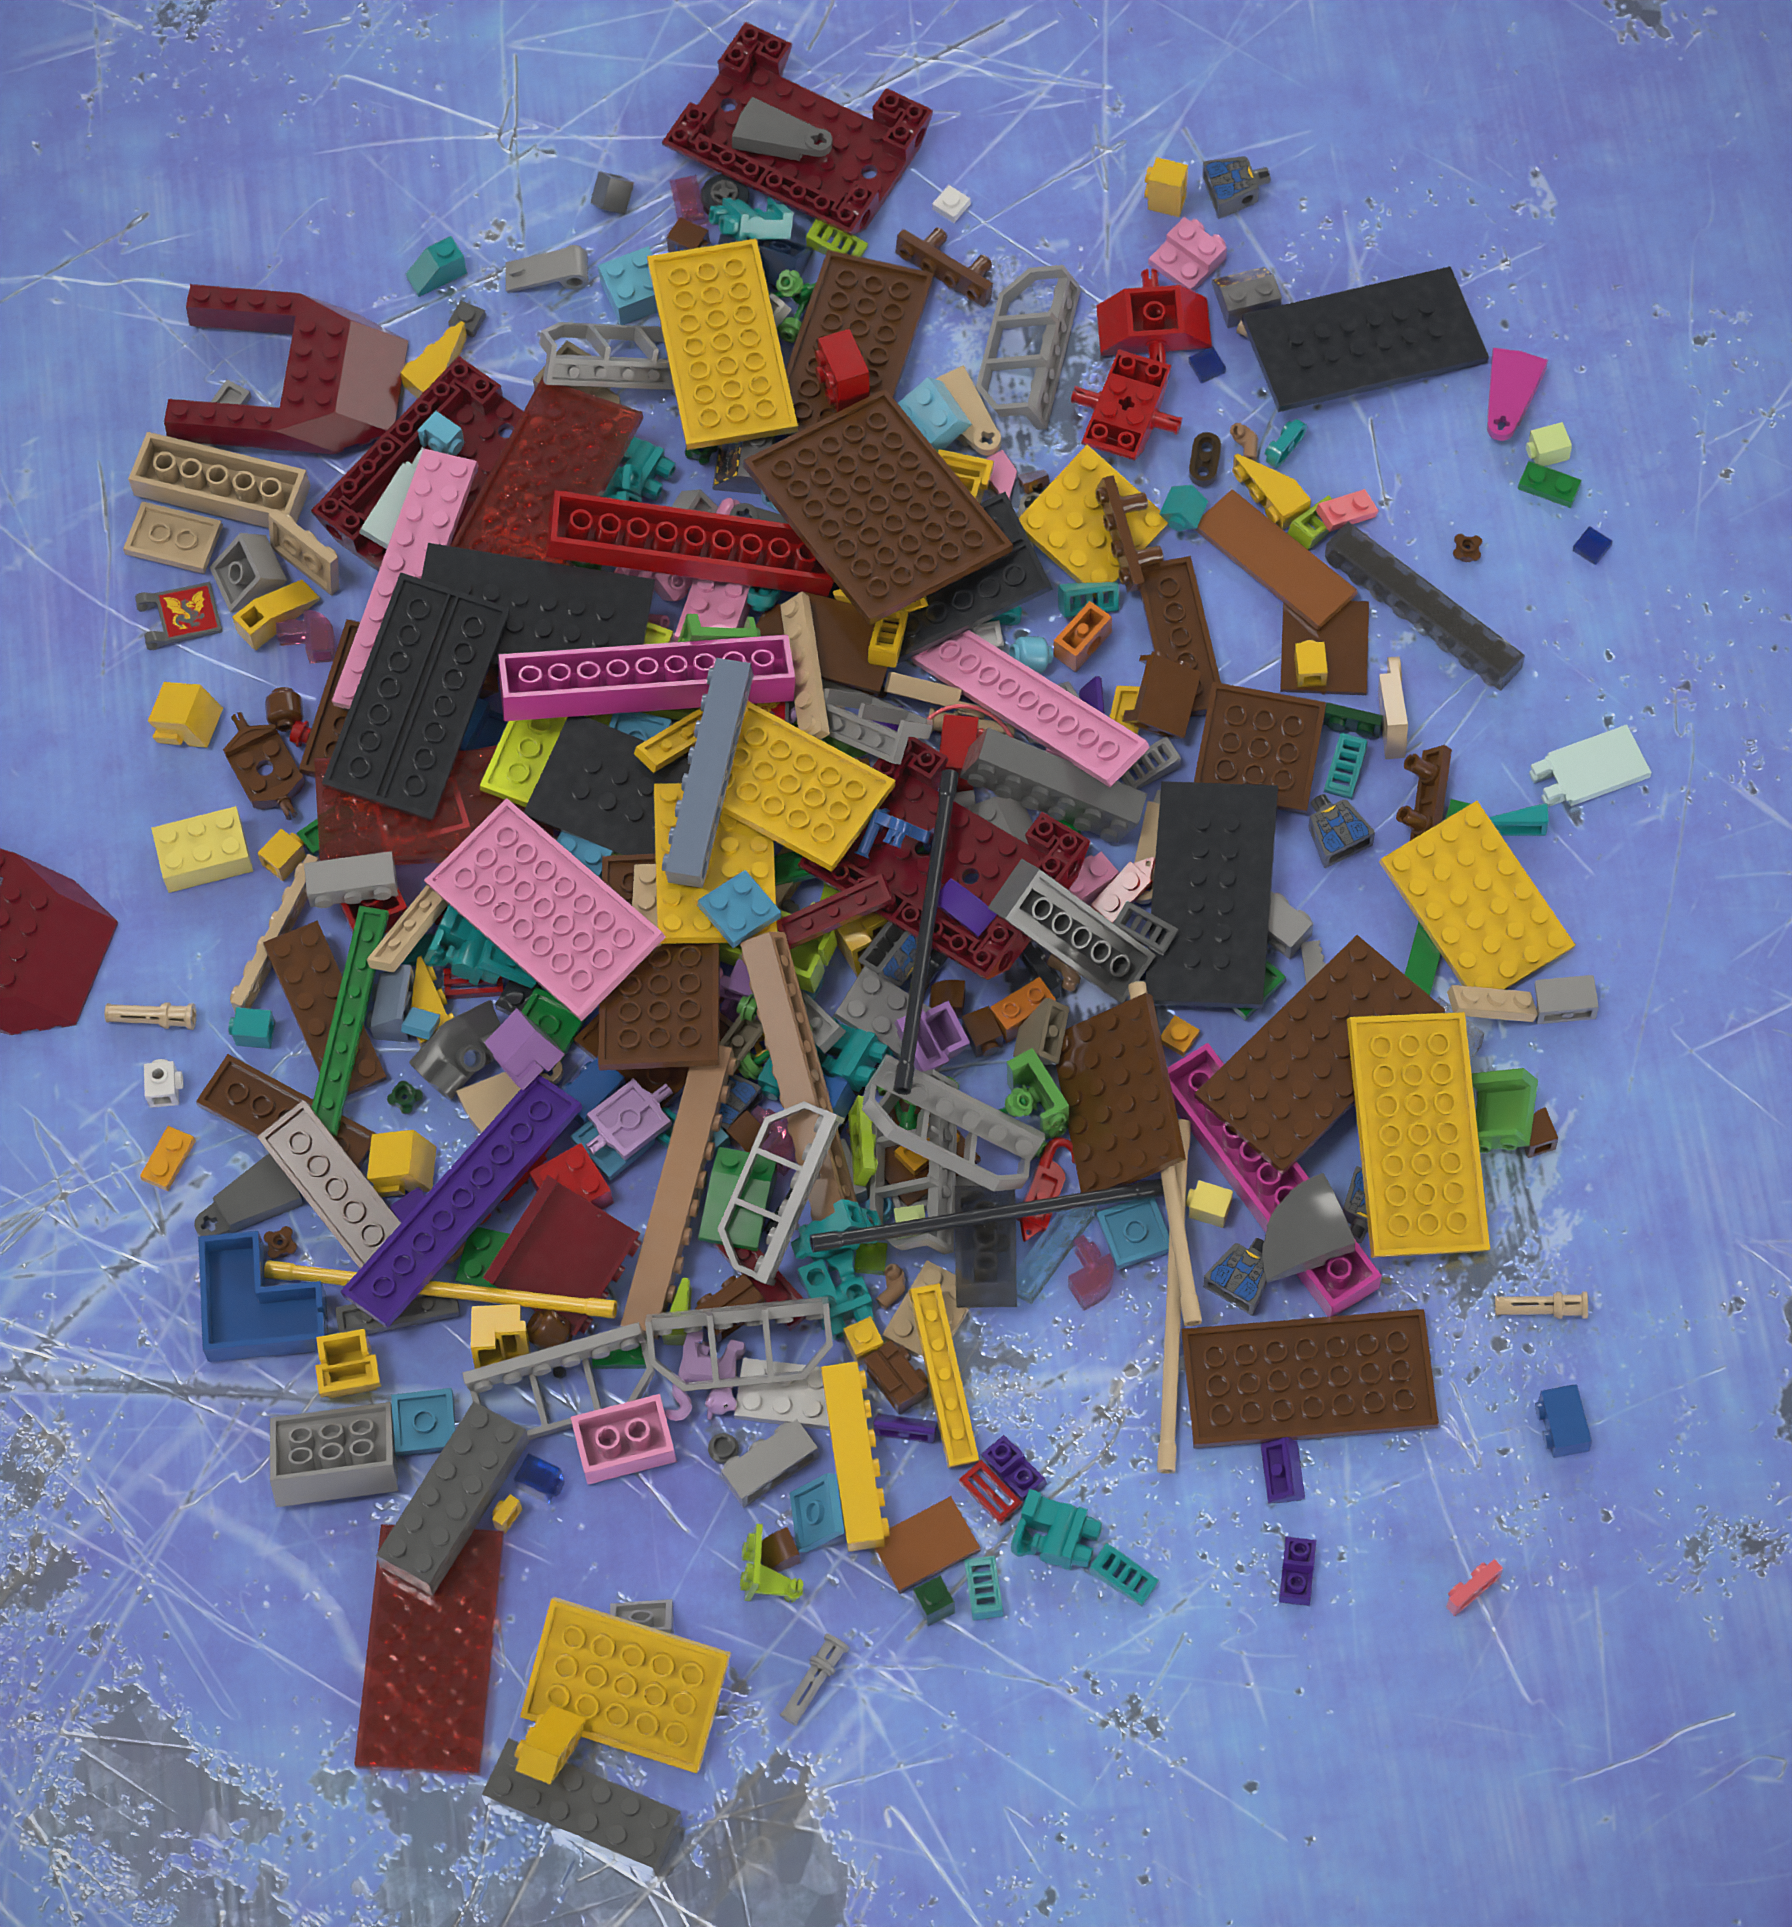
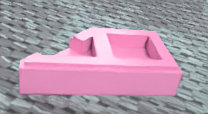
M1001 450L986 458L994 461V468L989 483L997 495L1006 492L1010 500L1017 478V470L1005 452Z

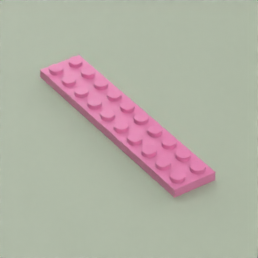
M423 448L332 699L334 706L349 709L400 572L421 579L428 543L450 546L478 469L477 461Z
M969 630L911 657L915 665L950 687L962 689L961 694L1065 760L1072 762L1075 766L1108 787H1111L1150 748L1147 740Z

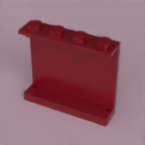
M547 1175L484 1274L483 1279L499 1289L585 1299H607L610 1293L605 1291L611 1280L617 1283L626 1267L621 1264L626 1256L633 1257L642 1243L638 1240L640 1233ZM531 1308V1309H533L534 1311H538V1310L543 1311V1310H544V1309H539V1308ZM556 1311L570 1321V1333L575 1337L578 1332L584 1334L593 1321V1318L586 1314Z

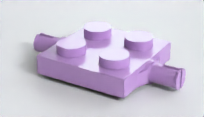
M632 1079L587 1114L589 1121L596 1127L599 1135L585 1144L586 1148L594 1155L595 1152L607 1144L614 1148L626 1161L672 1125L671 1120L661 1110L659 1104L673 1094L672 1090L667 1084H664L651 1094L642 1089L635 1079Z

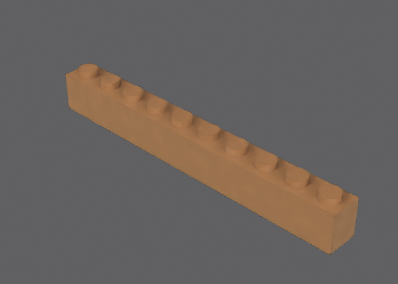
M767 932L741 942L742 960L747 966L750 978L749 986L755 996L758 1008L757 1016L763 1026L765 1046L771 1056L772 1072L779 1086L782 1107L787 1109L805 1101L833 1113L785 932ZM808 1109L787 1117L788 1132L793 1139L796 1150L795 1159L797 1164L801 1166L805 1162L802 1160L804 1149L808 1143H813L817 1134L814 1132V1126L820 1114ZM838 1129L820 1169V1179H816L808 1197L812 1221H821L835 1212L833 1204L841 1199L857 1202Z
M719 1045V1065L690 1066L623 1313L621 1327L639 1322L646 1334V1315L666 1313L668 1304H673L677 1292V1286L674 1285L676 1274L681 1275L684 1267L685 1257H681L684 1245H689L692 1236V1228H689L691 1217L696 1218L699 1210L700 1200L697 1199L699 1188L704 1189L707 1180V1171H704L706 1161H711L714 1154L715 1143H712L714 1131L719 1132L722 1124L723 1115L719 1114L722 1103L726 1104L729 1098L730 1086H727L729 1075L734 1076L738 1059L734 1058L731 1047ZM653 1331L654 1339L659 1340L660 1335H654Z

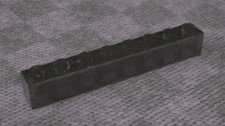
M1349 521L1326 543L1325 558L1333 568L1341 569L1354 584L1362 585L1370 591L1375 600L1384 602L1391 607L1396 616L1401 619L1405 618L1412 623L1421 635H1427L1433 639L1442 651L1450 652L1458 658L1463 667L1475 671L1487 685L1494 686L1501 691L1523 668L1525 655Z

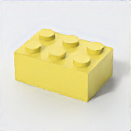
M236 806L151 828L162 877L168 893L253 872L242 821Z

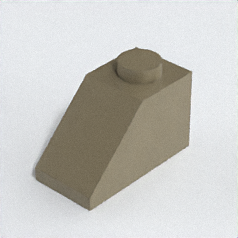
M1045 998L1019 1027L1013 1057L1033 1048L1043 1065L1058 1064L1070 1007L1050 998Z

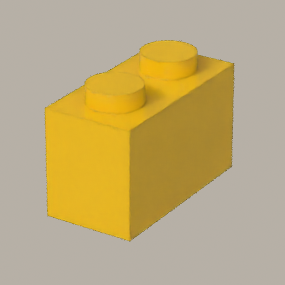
M1156 157L1153 167L1149 166L1145 175V183L1147 185L1144 198H1148V210L1180 217L1187 196V164Z

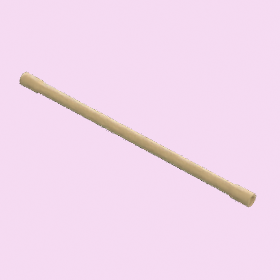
M1133 982L1128 985L1130 999L1147 993L1145 982ZM1175 1165L1160 1171L1181 1293L1180 1303L1185 1326H1196L1202 1323L1199 1299L1195 1291Z
M1178 1119L1186 1160L1175 1164V1171L1185 1225L1187 1164L1191 1122ZM1170 1229L1161 1427L1157 1460V1472L1172 1474L1176 1471L1177 1446L1175 1436L1181 1322V1293Z

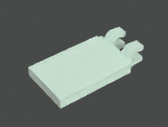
M423 448L412 464L408 461L406 464L402 463L360 529L359 533L386 549Z
M1627 724L1549 752L1544 760L1531 764L1532 770L1529 771L1533 783L1549 779L1552 776L1555 777L1557 783L1544 788V795L1541 796L1543 803H1548V807L1565 800L1569 802L1570 806L1648 779L1652 773Z

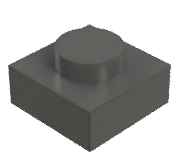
M460 300L448 321L449 327L463 321L466 334L474 337L486 317V312L482 308Z

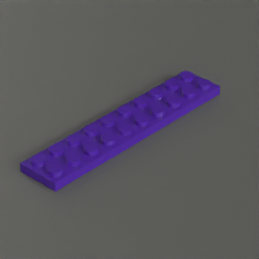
M538 1075L524 1090L520 1089L340 1291L342 1296L388 1329L583 1109L581 1103L541 1075Z

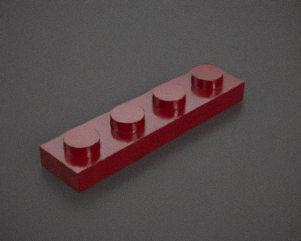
M880 873L777 920L778 932H785L788 946L791 950L894 903L885 876Z
M713 1243V1246L731 1265L724 1245ZM734 1247L740 1264L751 1270H754L758 1258L761 1255L765 1256L759 1248L758 1251ZM735 1270L739 1275L743 1274L742 1272ZM779 1271L775 1275L774 1279L776 1282L774 1286L746 1275L763 1296L765 1303L804 1299ZM793 1317L794 1321L783 1324L791 1331L805 1320L806 1317Z

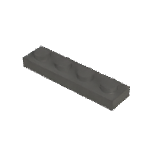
M419 1294L388 1329L354 1304L335 1307L339 1333L365 1329L366 1334L460 1316L458 1299Z

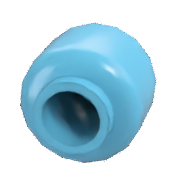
M1018 637L1009 648V655L1037 673H1043L1048 663H1052L1053 660L1052 647L1047 645L1043 637Z

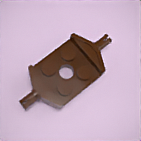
M237 712L238 718L234 714L231 719L237 727L238 733L225 746L223 751L253 808L264 810L278 806L283 811L286 820H291V815L295 818L297 812L291 804V799L302 790L305 784L303 774L300 773L275 724L249 726L243 713ZM264 765L273 767V771L269 775H260L258 770Z

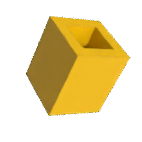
M1307 640L1295 644L1294 659L1297 687L1326 686L1328 671L1324 642Z
M280 829L258 852L261 865L281 881H284L298 864L306 858L303 848L304 842L292 832L288 834L283 829Z
M871 1316L843 1328L845 1343L854 1361H858V1366L863 1364L862 1360L884 1345Z

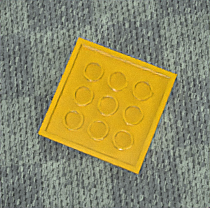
M1088 445L1076 455L1024 511L1019 520L1028 539L1077 583L1115 582L1119 578L1118 571L1120 566L1118 559L1114 558L1111 551L1112 538L1110 531H1106L1104 527L1103 516L1105 514L1102 504L1099 505L1097 502L1095 490L1103 477L1114 475L1121 497L1141 492ZM1148 498L1147 509L1125 514L1136 550L1145 549L1168 524L1160 516L1161 510ZM1092 593V597L1096 599L1097 594Z

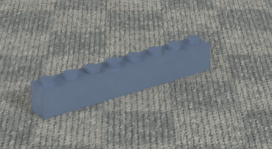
M716 658L714 668H709L707 685L710 686L708 694H703L701 700L703 715L701 721L697 720L694 730V737L697 740L695 747H690L688 754V764L691 765L689 773H684L681 789L684 791L682 800H678L676 803L675 817L678 819L676 827H671L668 843L671 844L669 854H665L662 861V871H665L668 883L699 888L704 886L754 676L751 663Z

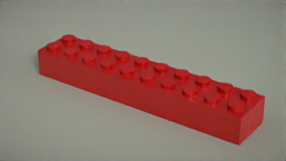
M557 490L554 491L550 504L546 557L798 593L807 592L828 597L834 580L787 523Z

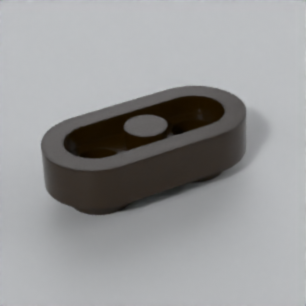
M1200 433L1193 441L1189 478L1197 486L1211 485L1217 477L1221 441L1214 433ZM1203 448H1210L1211 451L1206 452V451H1203L1202 449H1203ZM1200 472H1205V473H1207V475H1206V476H1200L1199 473H1200Z

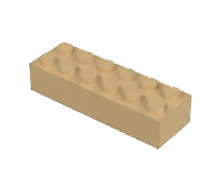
M151 432L146 433L128 478L134 496L269 528L268 515L276 508L284 515H290L297 524L311 487L305 469Z

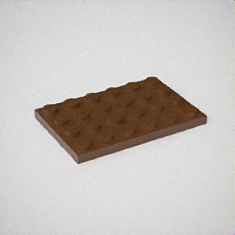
M1148 993L1141 994L1065 1029L1059 1063L1056 1064L1061 1094L1069 1105L1068 1130L1073 1144L1072 1150L1081 1193L1126 1186L1185 1161L1186 1156L1152 995Z

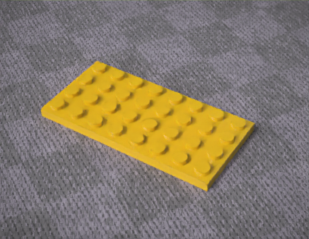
M757 239L647 256L686 449L691 450L798 432L797 420Z
M1465 1012L1348 1018L1347 1027L1371 1258L1489 1251V1233Z

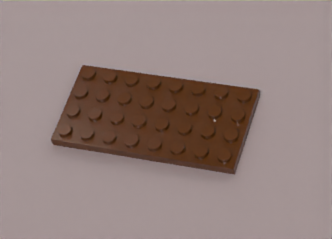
M827 250L786 368L798 432L837 413L834 404L829 405L825 395V389L827 388L825 384H820L816 376L815 368L819 367L815 357V351L818 350V338L850 329L869 370L870 396L886 389L893 399L895 398L934 281V273ZM798 432L788 433V434H782V435H784V436H789V437H790V436H792V435H794V434H796V433H798Z
M655 854L602 856V881L632 906L634 865L656 864ZM664 943L661 946L655 947L599 1004V1070L719 1065L720 943Z
M1356 935L1195 1092L1194 1098L1283 1175L1355 1104L1347 1019L1364 1016L1445 1013L1446 1009L1359 935Z
M1424 1309L1181 1329L1193 1448L1265 1443L1284 1437L1301 1440L1434 1429L1439 1426Z

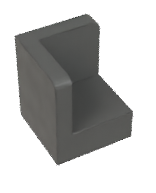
M599 171L591 203L603 210L625 214L634 182L621 175Z

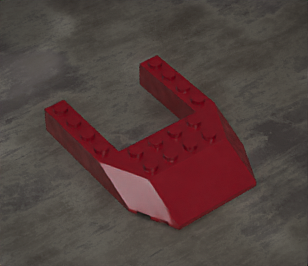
M190 284L186 302L189 326L292 334L280 408L168 399L164 418L166 435L168 437L202 444L337 454L343 452L346 447L358 443L362 446L371 443L375 439H379L396 422L402 387L400 372L405 366L408 340L357 313L301 293Z
M1 848L0 1033L18 1035L22 1034L21 1031L38 1029L43 1031L50 1030L55 1026L62 1028L76 1026L115 933L118 921L75 880L15 852Z

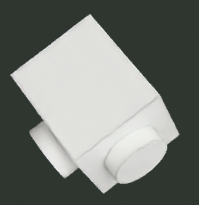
M158 1059L152 1063L144 1064V1090L149 1107L179 1105V1089H183L182 1071H177L173 1061Z

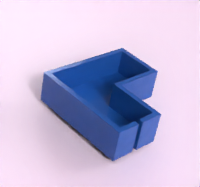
M259 1231L198 1236L202 1348L208 1362L318 1351L316 1337L328 1335L326 1292L321 1281L265 1287L264 1243Z

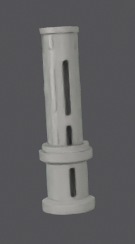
M825 1634V1642L816 1656H811L809 1664L811 1667L796 1688L783 1712L780 1713L784 1720L795 1726L825 1678L835 1673L834 1667L842 1654L847 1653L850 1649L844 1642L831 1634ZM833 1649L832 1654L830 1655V1657H829L828 1660H827V1659H826V1656L828 1655V1653L830 1652V1650ZM816 1672H820L817 1678H815L814 1675L816 1674ZM809 1683H811L812 1685L810 1689L808 1690L805 1697L798 1706L797 1702L801 1698Z

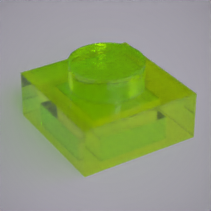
M861 1243L856 1250L854 1272L884 1275L888 1243Z

